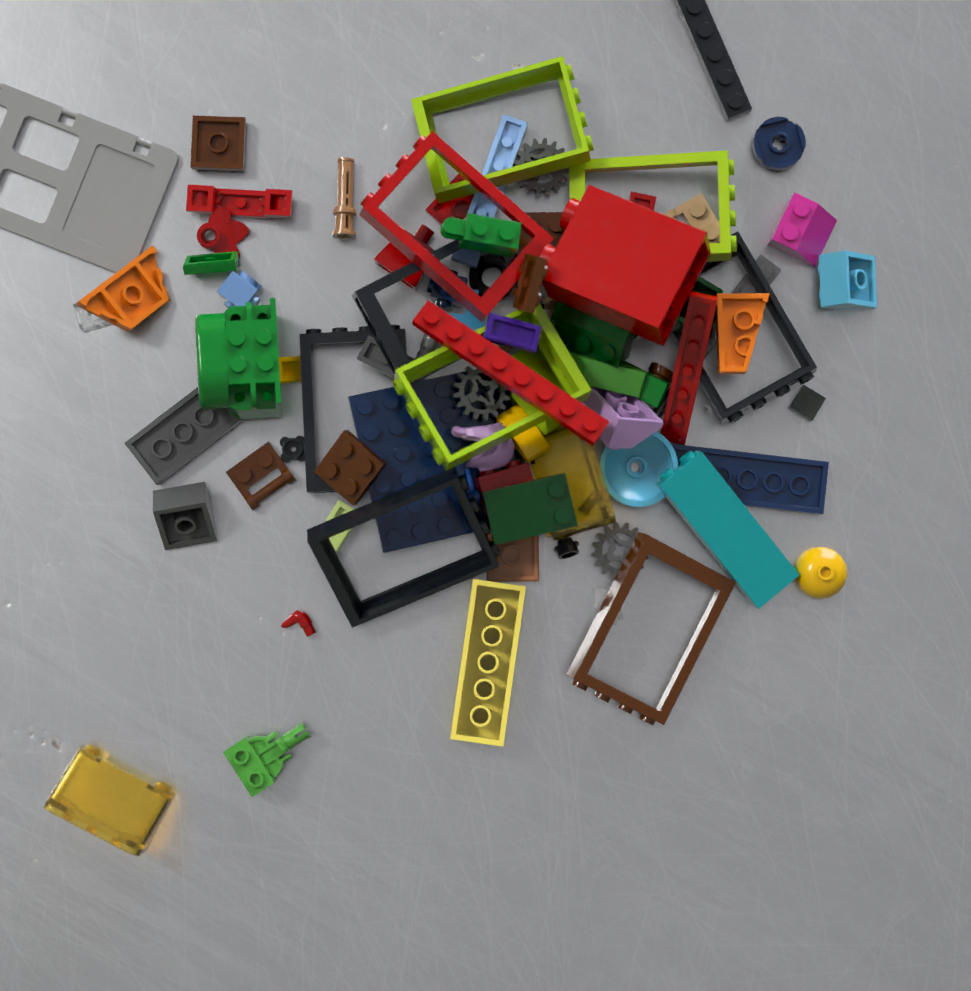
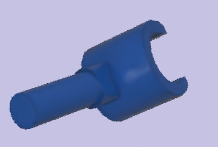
M466 469L467 482L470 487L468 495L470 498L475 497L477 503H479L481 496L474 484L472 469Z

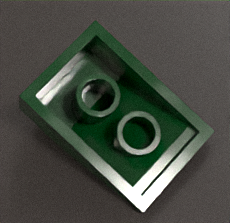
M565 473L482 492L494 545L578 526Z

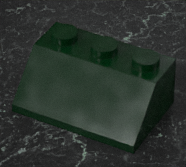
M557 303L550 321L566 348L617 368L629 357L635 334L563 303Z

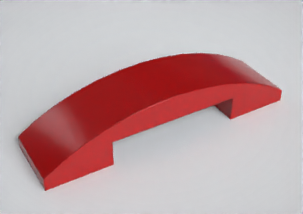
M188 185L186 211L211 215L217 209L229 208L231 217L287 218L291 217L293 191L281 189H266V191L221 189L207 185Z

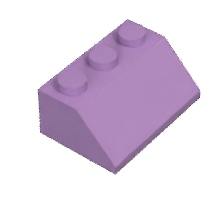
M589 386L591 393L587 400L581 402L609 421L608 426L599 438L607 448L612 450H619L620 448L632 449L662 428L664 423L644 401L634 396Z

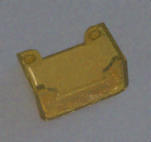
M565 427L555 429L547 435L542 434L550 449L529 462L534 478L538 479L559 473L566 474L578 524L575 527L545 534L546 538L551 537L554 542L614 524L616 522L614 510L594 446H591Z
M91 744L79 746L50 793L44 808L129 854L140 856L147 851L176 793L172 792V787L165 782L158 780L156 784L147 783L103 760V756L100 755L101 750Z

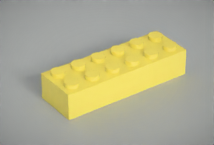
M473 579L450 739L504 746L526 586Z

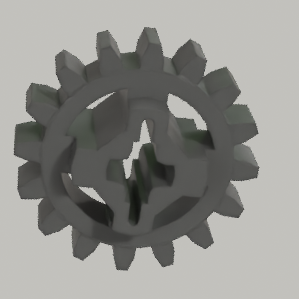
M535 138L533 139V146L530 147L527 143L523 144L525 152L517 151V157L520 160H515L513 166L565 152V149L557 150L556 141L548 145L547 138L543 139L542 144H538ZM537 151H544V152L541 153V154H537V155H534V154H533L534 152H537ZM569 167L518 181V185L523 186L526 184L527 193L535 189L536 196H539L541 191L545 190L546 195L549 196L551 188H554L556 191L560 190L558 182L566 183L567 178L563 174H569ZM542 180H550V182L547 183H539Z
M469 366L465 367L466 375L459 373L457 377L460 383H453L452 387L458 389V392L452 395V398H459L460 401L455 405L456 408L463 406L465 409L462 415L466 416L472 413V420H477L479 415H481L483 421L488 420V413L493 417H497L498 412L496 409L498 408L503 411L506 408L502 401L510 400V397L505 395V391L508 389L493 379L491 381L482 380L478 374L484 373L474 367V370ZM468 381L470 388L468 394L465 396L464 387L466 382ZM478 386L486 388L485 398L476 395V392L479 390ZM498 388V397L495 402L493 394L494 390ZM473 402L479 403L485 409H476L470 404Z
M615 522L613 530L605 526L604 535L599 532L596 534L600 541L592 542V546L596 547L597 551L592 553L591 556L598 557L599 559L594 565H602L604 567L602 570L603 575L610 571L612 579H615L619 569L610 566L608 563L617 561L622 565L637 536L639 528L636 527L630 531L629 523H625L623 528H620L618 522ZM616 533L626 534L632 539L628 541L621 540ZM607 539L610 546L608 553L603 555L602 548ZM616 544L620 547H626L627 550L624 551V558L620 555H614L613 552L616 550Z

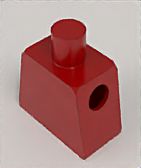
M421 224L414 235L406 231L430 253L434 251V249L427 245L434 235L430 228ZM391 243L374 258L375 264L389 274L412 262ZM420 270L401 280V282L417 291L425 272Z

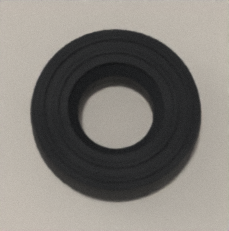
M482 255L477 268L470 267L469 284L471 289L479 290L478 295L480 297L490 288L482 281L483 272L487 268L494 267L503 273L507 268L500 255ZM513 287L507 292V294L503 298L509 295Z

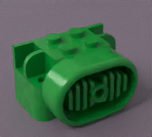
M270 298V305H251V302H246V306L230 307L224 313L198 314L195 317L200 407L202 409L228 408L231 416L238 419L281 417L275 298Z

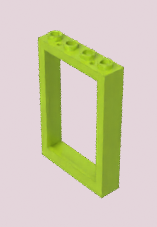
M563 56L411 99L420 137L422 135L427 137L432 131L437 134L433 119L434 114L558 80L577 149L483 175L495 187L590 162L589 152L594 150L590 135L585 136L583 128L587 127L584 111L578 112L576 104L581 103L578 89H572L570 81L575 80L571 64L565 65ZM432 149L425 155L434 194L438 203L479 193L467 180L450 184L444 160Z
M728 150L591 159L590 162L569 167L570 199L575 198L581 201L586 191L585 173L718 165L720 243H709L711 254L706 262L732 261V252H737L736 236H731V226H736V211L730 210V201H735V185H730L729 176L734 175V159H729Z
M540 303L535 308L534 313L518 309L506 315L505 317L542 326L538 347L564 391L579 402L587 400L591 393V388ZM485 326L475 330V332L483 337ZM443 346L396 369L394 381L392 382L399 396L403 395L406 399V408L411 418L418 420L421 436L426 442L430 441L434 450H432L436 462L439 465L443 464L446 471L550 419V417L538 411L451 455L410 384L461 358Z

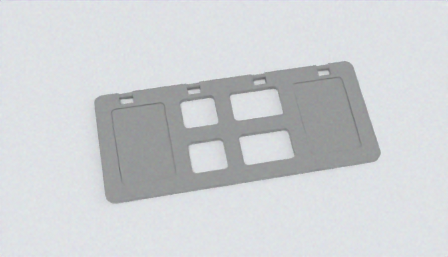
M0 83V106L7 108L6 116L0 128V180L6 170H10L54 187L58 191L47 220L44 223H38L0 208V228L114 273L118 272L141 254L177 167V154L172 149L154 142L152 143L121 129ZM62 115L75 119L72 127L60 123ZM27 118H33L79 136L78 145L66 170L54 168L14 152L15 144ZM137 144L150 148L147 156L134 152Z

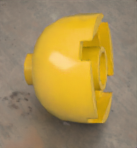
M813 547L802 552L794 565V569L799 574L794 579L798 589L806 596L815 599L830 598L838 594L845 585L848 576L847 565L842 556L827 547Z

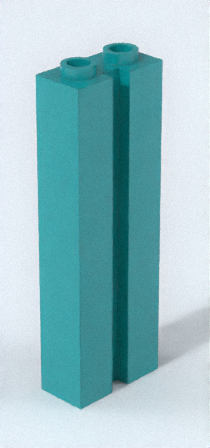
M691 450L679 459L681 462L680 466L675 470L670 467L659 475L660 480L655 485L731 580L736 582L735 585L750 604L760 609L796 579L799 574L703 452L697 450L693 452Z

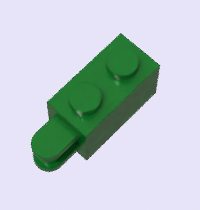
M467 213L464 219L447 218L440 227V233L444 238L458 240V248L512 257L518 250L521 223Z

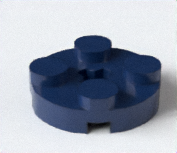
M772 117L764 121L756 130L752 140L753 153L761 166L765 169L777 171L794 166L801 158L806 146V139L802 128L785 117ZM776 137H779L780 141H785L786 145L782 146V150H778L777 147L772 145Z

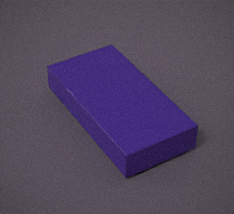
M489 313L483 337L494 344L535 354L542 326Z

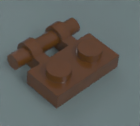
M525 254L524 262L520 264L518 271L521 272L518 287L514 288L513 296H515L514 308L534 313L541 300V282L546 278L548 271L547 259Z

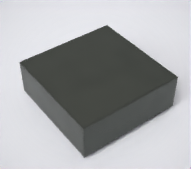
M802 385L789 408L806 419L813 421L826 398L809 387Z

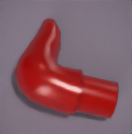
M302 610L294 611L281 624L282 628H288L299 623L307 637L316 633L310 617Z

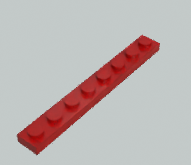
M429 300L412 320L413 326L591 446H594L608 426V420Z

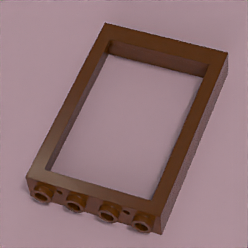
M638 532L566 675L574 679L572 685L584 691L590 687L596 690L594 696L608 703L610 699L619 702L617 705L619 709L629 714L635 710L641 713L639 719L651 725H654L655 721L664 725L736 582L659 540ZM648 554L716 590L656 709L588 675Z

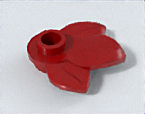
M220 208L211 213L208 223L199 227L197 240L202 247L212 249L214 253L236 251L240 257L235 243H239L245 238L249 228L242 222L231 220L229 208ZM207 231L214 232V240L206 238Z

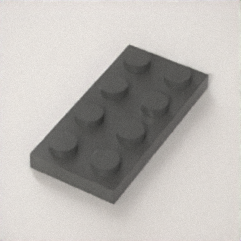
M197 387L126 441L125 445L154 483L159 485L242 421L231 416L228 408L202 409L199 403Z

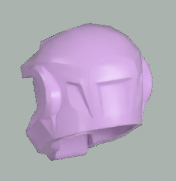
M502 422L460 428L459 426H454L451 429V434L463 440L478 442L504 429L505 426ZM512 438L469 459L465 463L466 467L478 468L481 472L506 466L512 460L515 446Z

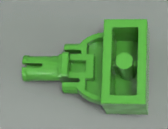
M302 722L273 742L270 741L279 735L276 731L268 736L260 735L252 738L247 736L223 752L251 797L278 780L277 776L284 767V763L293 758L291 753L281 758V755L311 737L308 730L296 737V734L306 728Z

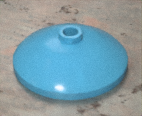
M657 431L632 449L620 448L619 450H612L604 446L599 459V475L605 490L616 501L632 507L650 506L662 500L665 496L655 485L660 480L659 475L670 467L673 470L678 467V460L673 446ZM633 462H637L639 465V469L636 472L631 470Z

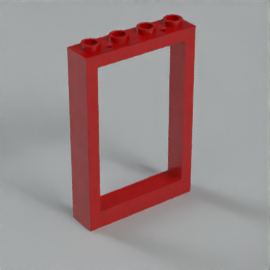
M432 131L427 137L422 135L412 146L415 150L410 156L404 154L395 165L398 169L392 176L387 173L378 183L380 189L375 194L370 192L362 200L360 205L363 207L359 215L482 322L519 280L521 272L518 271L520 264L524 262L525 254L539 257L545 246L550 244L554 238ZM431 149L512 221L520 222L521 229L533 238L482 297L476 294L379 208L383 201Z

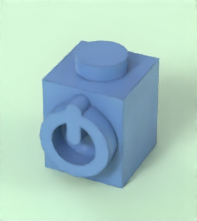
M232 271L217 290V293L226 300L224 305L227 308L246 306V302H251V305H258L260 302L258 297L261 294L258 290L261 285L243 271L239 274Z

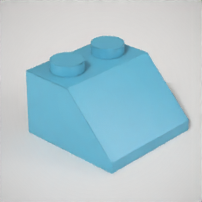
M847 250L819 255V299L822 308L835 310L877 308L875 256Z

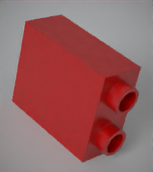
M588 185L581 201L571 198L566 204L560 219V227L565 229V232L557 247L548 244L539 256L547 259L548 271L542 284L548 298L664 346L711 254L708 234L706 231Z

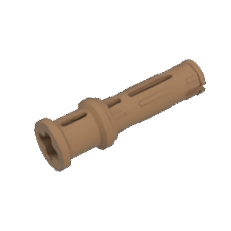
M342 157L337 159V206L333 209L335 231L332 232V236L338 239H353L356 237V232L353 231L354 216H356V210L353 207L354 159Z

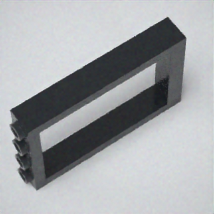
M738 231L731 235L736 236L737 252H732V258L738 257L758 293H770L765 306L801 368L726 408L704 367H702L699 382L722 423L729 421L730 424L744 417L743 412L752 408L755 411L766 405V399L773 395H776L777 398L791 391L790 386L799 382L802 385L815 377L813 373L817 370L816 364ZM726 261L706 262L699 276ZM671 331L679 345L682 334Z
M454 240L431 252V254L440 261L462 248H458L459 241ZM515 252L512 257L501 256L506 267L513 262L518 254ZM413 262L360 288L351 295L394 376L395 370L410 363V360L375 294L420 271L421 269ZM541 299V300H540V305L542 306V308H543V310H544V309H545L544 303H543V301H542V299ZM460 358V359H458V360H456V361H454V362H452V363H449V364H447V365H445V366H443V367H441V368H439V369H437V370H435V371H433V372H431V373H429V374H427V375H425V376H423V377H421V378H419V379H417V380L411 382L410 384L413 385V384H415V383H417V382H419V381L425 379L426 377H428V376H430V375H432V374H434V373H436V372H438V371L444 369L445 367H447V366H449V365H451V364H453V363H455V362L461 360L462 358Z
M391 325L407 354L406 330L400 329V325ZM368 326L358 327V331H348V328L345 327L332 328V332L322 333L321 329H307L306 334H299L306 491L309 494L336 492L314 472L317 467L311 345L365 342L368 335L373 337Z
M456 467L307 529V542L352 628L499 567L497 556L501 555L497 545H494L493 541L490 542L488 534L491 532L485 519L480 520L477 514L480 512L479 505L475 497H469L467 490L470 487L464 474L459 476ZM452 486L482 550L361 601L329 538Z

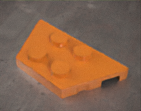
M152 245L79 300L76 303L77 306L126 332L134 328L169 300L166 288L162 283L161 268H157L154 256L156 254L155 247Z

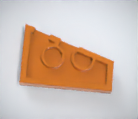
M717 293L715 295L718 297L715 309L718 374H745L747 372L755 339L770 293Z

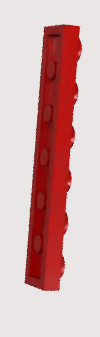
M693 291L690 294L665 409L664 423L660 433L672 443L681 445L686 443L718 297Z

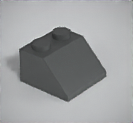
M205 482L153 491V514L165 550L217 541L211 500Z

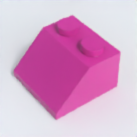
M794 192L768 242V246L811 267H815L837 220L820 204Z

